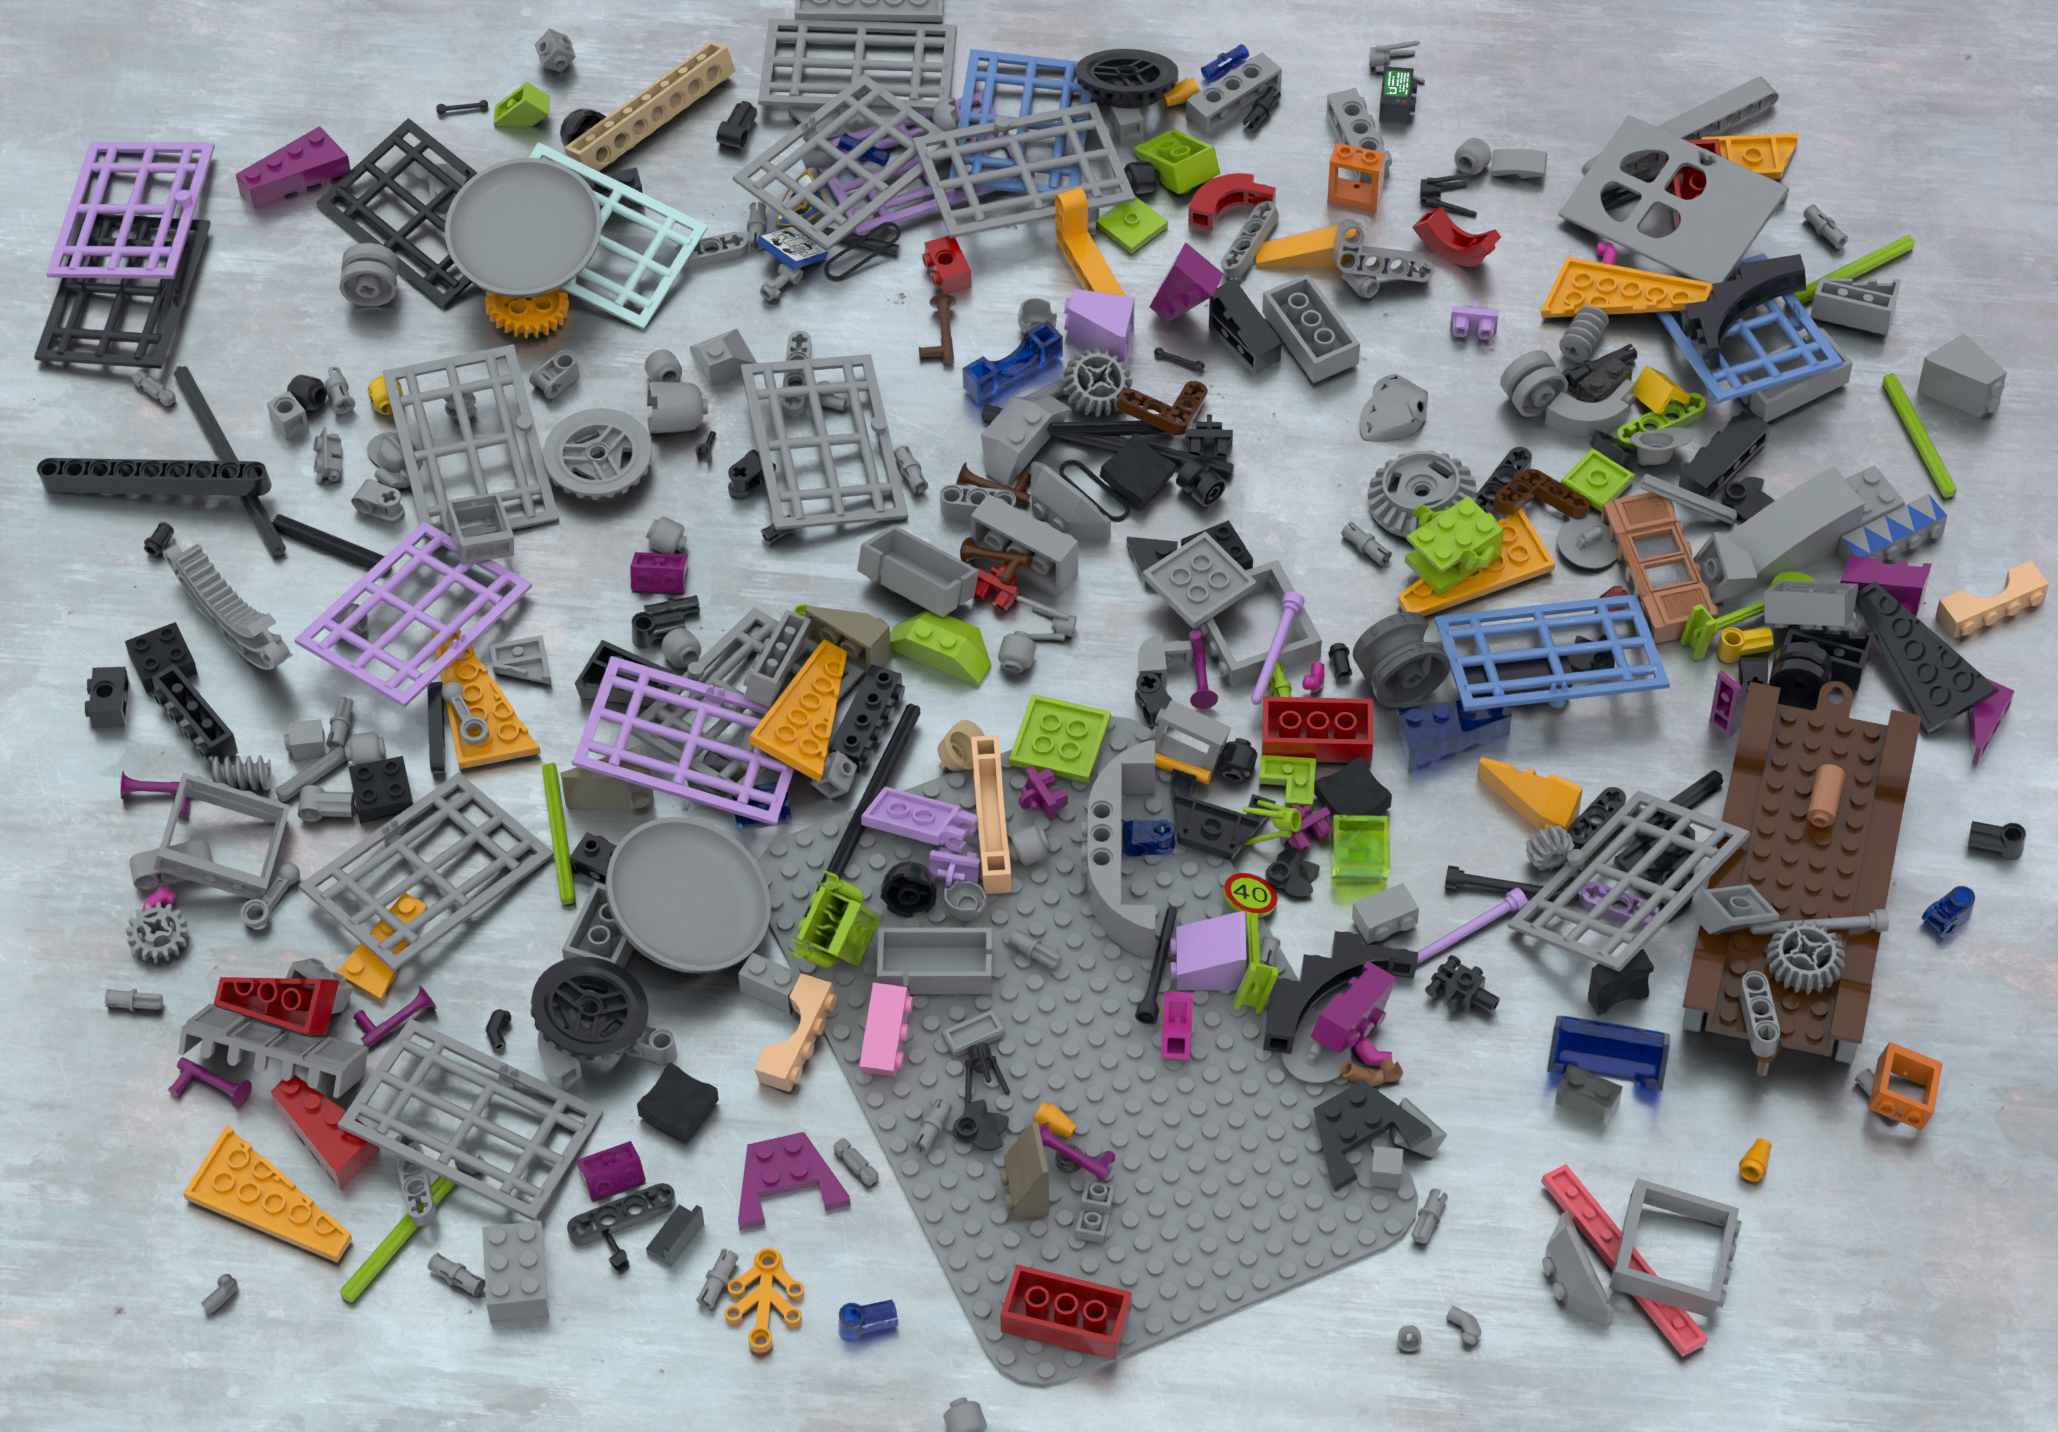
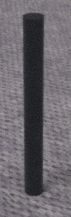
M827 227L822 232L828 236L836 229ZM849 233L841 241L853 244L863 236ZM868 237L858 245L878 250L888 242ZM892 244L883 252L898 255L900 245Z

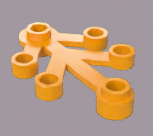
M773 1248L761 1249L754 1257V1266L738 1279L730 1280L727 1285L729 1296L733 1299H740L745 1295V1287L761 1276L760 1286L735 1305H730L725 1309L726 1322L730 1325H738L743 1320V1314L758 1303L756 1327L748 1335L749 1347L756 1353L767 1352L773 1343L772 1334L768 1329L770 1303L784 1316L786 1326L796 1328L802 1322L801 1311L792 1307L772 1287L774 1277L786 1288L789 1300L797 1302L804 1297L803 1284L795 1281L782 1268L783 1258ZM767 1261L774 1263L770 1266L763 1265ZM735 1286L741 1287V1290L736 1292L731 1289ZM793 1289L800 1290L798 1294H792L790 1291ZM732 1312L739 1314L735 1318L729 1317V1314ZM791 1315H796L798 1317L796 1320L793 1321L788 1319V1317ZM759 1340H764L766 1342L763 1345L755 1344Z

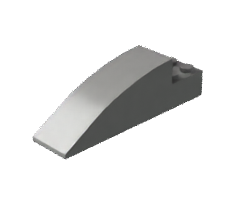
M1875 465L1846 479L1835 466L1818 474L1759 511L1727 536L1728 539L1751 555L1753 564L1757 568V579L1747 591L1723 600L1720 603L1725 605L1771 583L1774 577L1782 572L1797 571L1837 552L1841 536L1904 506L1905 501Z

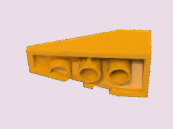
M1329 225L1263 242L1255 255L1256 267H1338L1332 258L1338 225ZM1356 229L1348 230L1345 238L1353 237ZM1345 254L1341 258V262H1348L1351 259V254Z
M1481 757L1479 760L1477 777L1538 831L1546 829L1549 825L1553 827L1560 825L1568 831L1570 825L1579 817L1583 787L1556 775L1549 774L1545 778L1537 776L1535 770L1527 768L1525 772L1515 770L1508 763Z

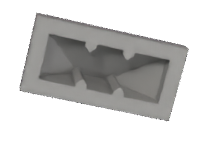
M1403 1098L1399 1106L1427 1125L1432 1131V1136L1409 1148L1397 1129L1392 1127L1394 1143L1428 1157H1433L1447 1134L1407 1098Z

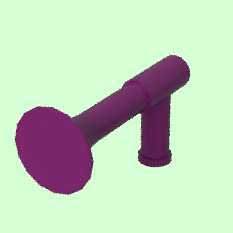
M1192 630L1189 633V638L1192 643L1193 660L1196 669L1197 692L1190 697V703L1195 708L1208 709L1216 705L1218 696L1208 688L1204 642L1201 640V632L1199 630Z
M122 771L121 799L127 793L136 791L176 794L180 782L139 781L129 778ZM184 796L178 817L188 816L189 797Z
M419 985V992L416 998L377 1027L363 1010L357 1011L353 1018L367 1032L361 1038L362 1042L366 1047H371L419 1010L427 1007L437 1008L428 993Z
M182 1057L177 1063V1068L183 1072L173 1085L168 1088L172 1095L178 1097L190 1079L195 1077L228 1093L232 1097V1105L235 1108H239L248 1100L252 1084L249 1080H245L240 1084L232 1083Z
M1049 1122L1041 1126L1039 1130L1043 1146L1061 1153L1100 1179H1107L1111 1170L1106 1166L1113 1163L1116 1159L1112 1151H1106L1101 1157L1094 1160L1057 1139L1049 1129Z

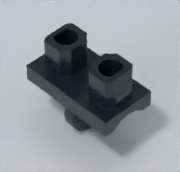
M1207 414V422H1196V429H1185V444H1188L1189 453L1203 456L1204 445H1214L1215 457H1228L1230 445L1233 443V430L1222 429V422H1212V414Z

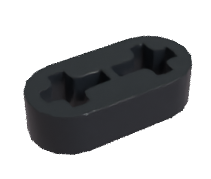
M1595 431L1590 441V445L1595 450L1627 468L1633 466L1638 456L1634 450L1602 431Z

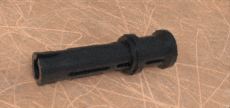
M1628 344L1594 361L1585 360L1576 368L1563 370L1562 374L1568 381V390L1575 391L1579 385L1586 382L1592 383L1596 381L1599 375L1637 359L1635 347L1632 348L1633 345Z

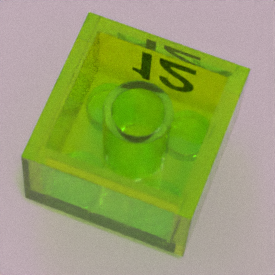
M1333 815L1330 826L1331 879L1387 880L1390 871V816Z

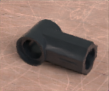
M747 101L737 103L727 122L722 121L716 135L717 142L743 149L748 138V130L757 116V109Z
M680 610L654 616L648 612L635 614L632 618L633 643L639 647H649L656 639L664 638L674 629H686L683 613Z
M1972 821L1968 846L1999 851L2003 857L2015 859L2023 853L2026 831L2024 827L2017 823L1997 826Z

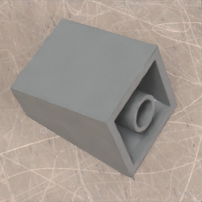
M1963 333L1924 358L1918 391L1921 394L1974 416L1981 417L1987 412L1995 411L1999 407L2007 372Z

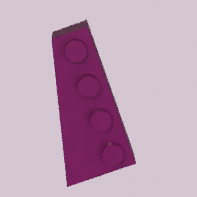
M319 126L238 172L236 179L240 195L255 209L285 199L286 194L305 192L309 186L321 183L323 186L331 183V179L341 175L344 177L351 171L348 155Z

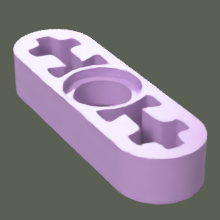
M1588 882L1581 890V904L1586 909L1592 910L1612 887L1598 882ZM1624 892L1616 901L1624 902L1627 905V909L1619 911L1611 906L1603 915L1626 923L1633 916L1631 914L1632 907L1636 908L1634 910L1635 914L1647 900ZM1593 893L1598 894L1594 899L1589 898ZM1656 907L1650 913V916L1637 928L1643 930L1659 913V908Z

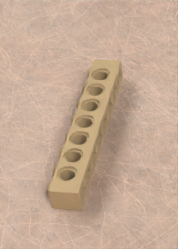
M711 40L564 147L566 155L598 172L608 164L616 161L627 150L635 147L638 142L651 135L657 128L669 122L675 115L688 108L694 101L706 95L709 90L725 81L727 77L735 72L728 48Z

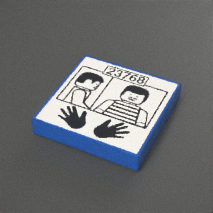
M793 226L760 235L757 241L759 246L793 270L825 260L828 255L826 249Z

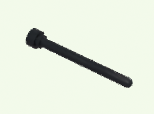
M1448 865L1445 881L1446 888L1456 889V886L1462 887V884L1506 892L1519 888L1525 895L1535 896L1544 887L1465 874L1464 870H1459V867ZM1558 889L1549 899H1556L1564 890ZM1577 893L1569 902H1578L1580 899L1579 893Z
M1172 906L1166 910L1145 999L1137 1005L1135 1018L1143 1024L1156 1023L1160 1011L1156 999L1177 916V909Z

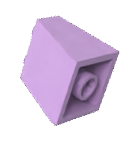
M1073 289L1071 299H1066L1064 314H1068L1065 319L1064 330L1068 331L1069 342L1083 350L1088 348L1092 354L1096 348L1099 349L1100 354H1104L1106 350H1109L1110 357L1118 354L1117 362L1125 361L1126 364L1134 334L1135 298Z
M1245 911L1176 927V938L1170 939L1171 955H1176V962H1171V979H1177V990H1238L1246 973Z

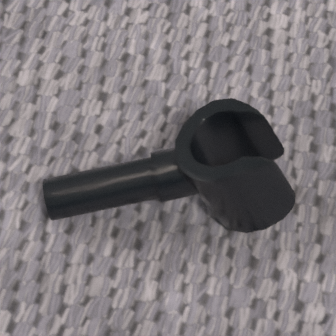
M714 431L709 433L705 444L702 443L696 447L695 452L698 460L702 453H707V462L712 460L711 447L716 436Z
M608 1234L605 1236V1239L614 1254L609 1258V1262L615 1271L619 1273L629 1266V1260L625 1250L620 1249L612 1235Z

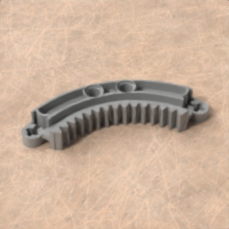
M198 543L184 552L176 544L163 551L165 560L191 599L213 626L223 632L222 636L240 655L255 666L266 670L277 667L293 656L281 639V635L273 634L267 629L276 624L270 613L261 614L256 609L253 610L251 606L249 607L246 602L244 603L243 599L239 598L236 592H233L231 586L227 585L225 579L221 578L219 571L215 570L214 564L209 562L207 554L203 553L202 547Z

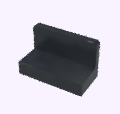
M679 1204L647 1246V1254L672 1267L704 1225L702 1207L696 1205L690 1211Z

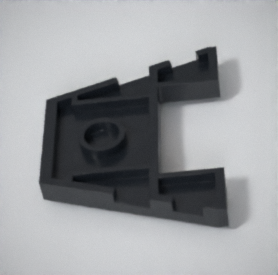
M1173 769L1170 776L1178 844L1232 861L1268 816L1253 813L1242 814L1192 798L1191 794L1197 776ZM1252 794L1248 807L1271 810L1259 806L1257 801L1261 800L1273 804L1276 801Z
M1363 1080L1313 1108L1332 1187L1335 1192L1358 1179L1356 1172L1344 1155L1388 1129L1395 1127L1409 1148L1432 1136V1131L1427 1125Z

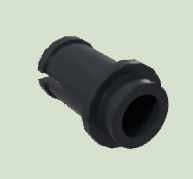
M774 524L765 529L763 528L761 533L766 543L770 545L786 534L792 535L793 531L797 528L775 530Z
M165 522L159 523L152 536L144 541V550L149 555L157 556L163 553L164 545L174 533L172 526Z
M1344 643L1333 644L1328 652L1329 658L1333 661L1335 677L1338 679H1346L1352 675L1348 659L1350 651Z

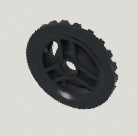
M1111 49L1096 52L1081 59L1076 66V81L1081 85V88L1089 91L1093 99L1099 103L1117 108H1139L1158 102L1163 94L1175 88L1178 82V67L1169 58L1154 52L1138 49Z
M595 957L569 958L549 967L538 978L530 1002L531 1017L535 1019L534 1025L537 1031H542L543 1039L547 1043L552 1041L555 1044V1049L560 1052L564 1049L570 1052V1056L577 1058L578 1055L586 1056V1060H594L598 1056H601L603 1060L609 1059L612 1054L616 1053L619 1056L625 1052L626 1048H632L644 1032L649 1013L647 997L639 982L619 965ZM586 1004L592 1005L596 1008L597 1012L588 1014L582 1010V1006ZM553 1010H560L567 1029L558 1022ZM615 1022L621 1026L615 1033L601 1037Z

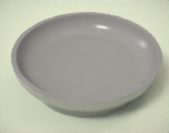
M540 158L511 159L482 170L467 181L459 190L449 207L446 217V245L457 268L469 281L479 288L505 297L527 298L539 296L565 286L587 267L600 241L602 228L601 209L597 197L589 184L570 168L560 163Z
M660 818L646 822L631 830L613 851L605 882L608 907L624 937L648 959L664 967L685 973H712L736 965L750 955L761 943L767 931L771 915V899L766 879L761 868L748 850L723 830L711 824L690 818Z

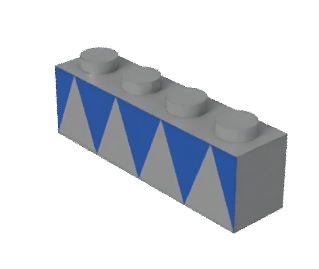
M1927 494L1841 536L1838 554L1846 563L1850 556L1883 559V561L1887 559L1892 560L1900 553L1908 549H1915L1922 542L1930 538L1939 537L1944 532L1947 514L1930 494Z

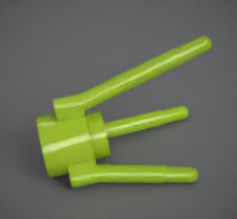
M1258 800L1257 804L1271 810L1243 807V812L1273 817V826L1279 830L1278 832L1250 838L1245 845L1280 837L1290 838L1292 832H1297L1301 826V814L1296 808H1287Z

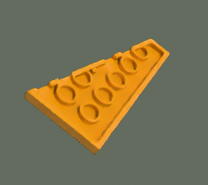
M226 1125L183 1193L184 1198L190 1202L337 1263L352 1240L351 1233L328 1213H324L316 1206L307 1194L304 1195L272 1163L255 1152L252 1146L246 1140L243 1141L237 1136L229 1125Z

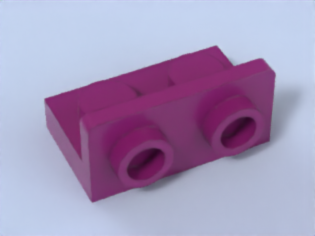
M635 552L630 566L631 590L683 593L685 589V573L688 567V555Z
M631 1141L576 1160L591 1200L599 1199L646 1181L640 1157Z

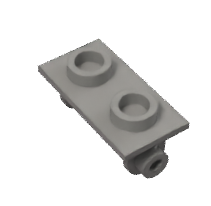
M324 427L320 436H316L313 446L314 452H317L314 462L317 484L321 483L323 477L329 478L330 481H337L342 475L341 459H339L341 457V439L335 433L327 435V427Z

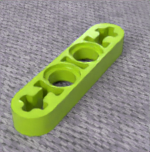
M1690 393L1691 397L1686 404L1675 400L1667 404L1661 415L1652 411L1622 425L1617 431L1616 439L1632 450H1635L1637 446L1631 443L1630 438L1636 433L1650 432L1643 427L1645 424H1654L1657 426L1656 430L1683 427L1704 415L1706 400L1698 393ZM1674 413L1679 418L1677 420H1669L1665 415Z

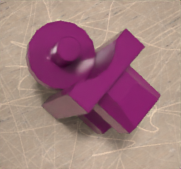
M1033 766L1026 769V774L1029 778L1026 781V786L1020 789L1022 795L1018 800L1019 805L1023 809L1031 808L1034 812L1041 808L1049 822L1056 819L1057 810L1068 805L1067 794L1063 788L1049 792L1048 788L1056 785V779L1050 768L1036 772Z
M1296 803L1292 804L1289 808H1296L1301 814V826L1297 832H1292L1290 838L1280 837L1279 839L1283 845L1289 842L1293 848L1298 849V852L1303 851L1312 844L1305 833L1308 830L1312 829L1318 840H1322L1332 833L1333 829L1327 819L1331 814L1327 807H1324L1306 817L1307 814L1312 812L1309 805L1301 808Z

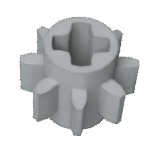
M473 393L463 394L469 418L477 410L473 406L476 403ZM453 397L444 398L447 402L445 405L446 413L453 419L458 420Z

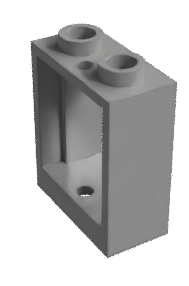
M499 492L447 500L446 519L461 565L514 556V535ZM494 516L499 532L463 538L458 522Z
M1171 700L1166 710L1160 709L1155 720L1158 726L1155 725L1149 737V740H1155V752L1212 771L1213 774L1227 742L1231 727ZM1168 726L1210 745L1207 754L1165 735Z

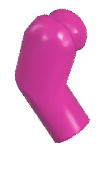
M1604 242L1598 243L1596 253L1598 256H1604L1602 263L1615 265L1617 252L1613 244L1610 242L1607 244Z
M1314 662L1311 664V676H1304L1302 681L1303 689L1317 692L1323 687L1325 669L1323 663Z
M167 887L159 888L146 898L142 912L146 911L145 904L147 903L151 908H155L157 902L164 903L166 906L172 904L176 897L175 893L169 891Z
M1362 1036L1354 1045L1356 1054L1366 1065L1380 1066V1063L1388 1057L1392 1060V1052L1377 1051L1367 1037Z

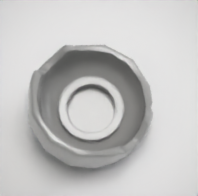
M950 98L938 102L933 110V124L944 132L956 130L959 121L956 99Z
M1031 298L1021 304L1018 313V324L1026 335L1036 339L1044 338L1055 330L1057 314L1052 313L1048 301Z
M955 881L949 889H944L945 908L951 917L959 921H970L977 918L987 906L986 893L980 885L971 881Z

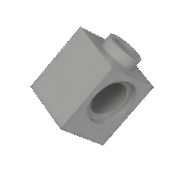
M1110 106V121L1120 143L1144 136V118L1139 108H1117Z
M290 391L275 397L267 403L270 420L286 439L309 427L306 411Z

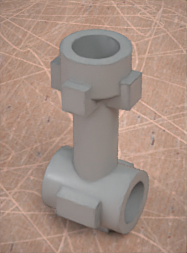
M782 262L778 268L780 275L774 281H765L760 289L761 296L767 301L778 298L781 292L779 289L788 281L793 284L799 282L803 275V271L800 270L801 267L793 270Z

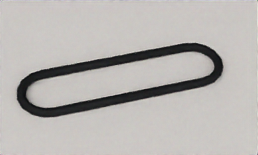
M884 222L829 259L824 267L826 276L833 280H840L895 243L901 235L899 226L893 222ZM885 226L896 228L897 235L893 240L840 276H833L829 273L828 267L833 261Z
M1067 460L1061 464L1059 468L1061 477L1084 494L1109 519L1121 520L1129 514V505L1081 462ZM1068 464L1080 466L1125 506V513L1121 516L1110 515L1063 473V468Z

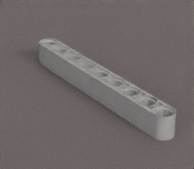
M1757 77L1656 127L1683 140H1701L1702 137H1712L1771 108L1777 102L1779 95L1763 77ZM1644 153L1630 157L1622 164L1621 171L1633 176L1665 160L1666 155ZM1599 155L1591 158L1583 165L1581 171L1584 176Z

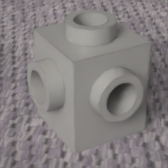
M550 28L534 44L540 58L539 61L546 69H552L561 73L576 57L572 48V42L568 36Z
M839 751L827 754L820 782L812 778L810 784L831 799L848 792L854 782L853 776L857 765Z

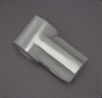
M304 786L300 793L297 815L302 820L308 822L319 821L322 816L352 817L355 810L354 792H326L319 786Z

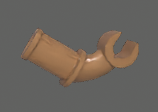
M1388 1057L1380 1063V1069L1376 1071L1370 1068H1363L1352 1060H1348L1342 1065L1340 1073L1342 1077L1354 1083L1363 1080L1374 1087L1386 1081L1395 1082L1399 1080L1403 1075V1070L1398 1061L1394 1064L1391 1058Z

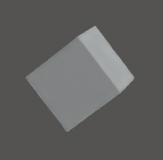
M1374 1147L1371 1186L1400 1188L1404 1149Z

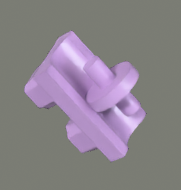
M1474 299L1473 306H1452L1450 328L1453 329L1455 337H1465L1468 335V330L1478 331L1480 339L1490 340L1493 333L1497 332L1499 310L1478 307L1479 299Z
M940 847L938 851L931 850L929 870L935 879L945 880L946 887L950 888L955 881L979 883L981 859H979L977 853L968 852L961 856L953 854V851L945 847Z

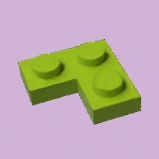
M1261 755L1259 784L1286 786L1285 807L1289 808V806L1296 803L1301 808L1309 805L1311 810H1313L1316 759Z

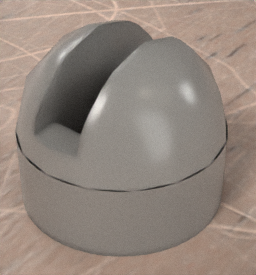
M1408 1325L1403 1326L1399 1330L1397 1336L1398 1345L1402 1350L1415 1351L1421 1346V1333L1417 1327ZM1407 1334H1412L1413 1341H1407Z

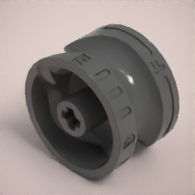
M1402 612L1378 621L1360 636L1353 648L1352 656L1365 680L1373 687V692L1378 702L1386 707H1401L1426 697L1439 687L1449 673L1450 660L1442 646L1433 642H1424L1423 638L1429 625L1419 613Z

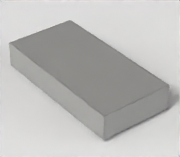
M993 1009L941 1031L942 1038L954 1058L967 1053L969 1047L974 1044H988L1006 1036V1031Z

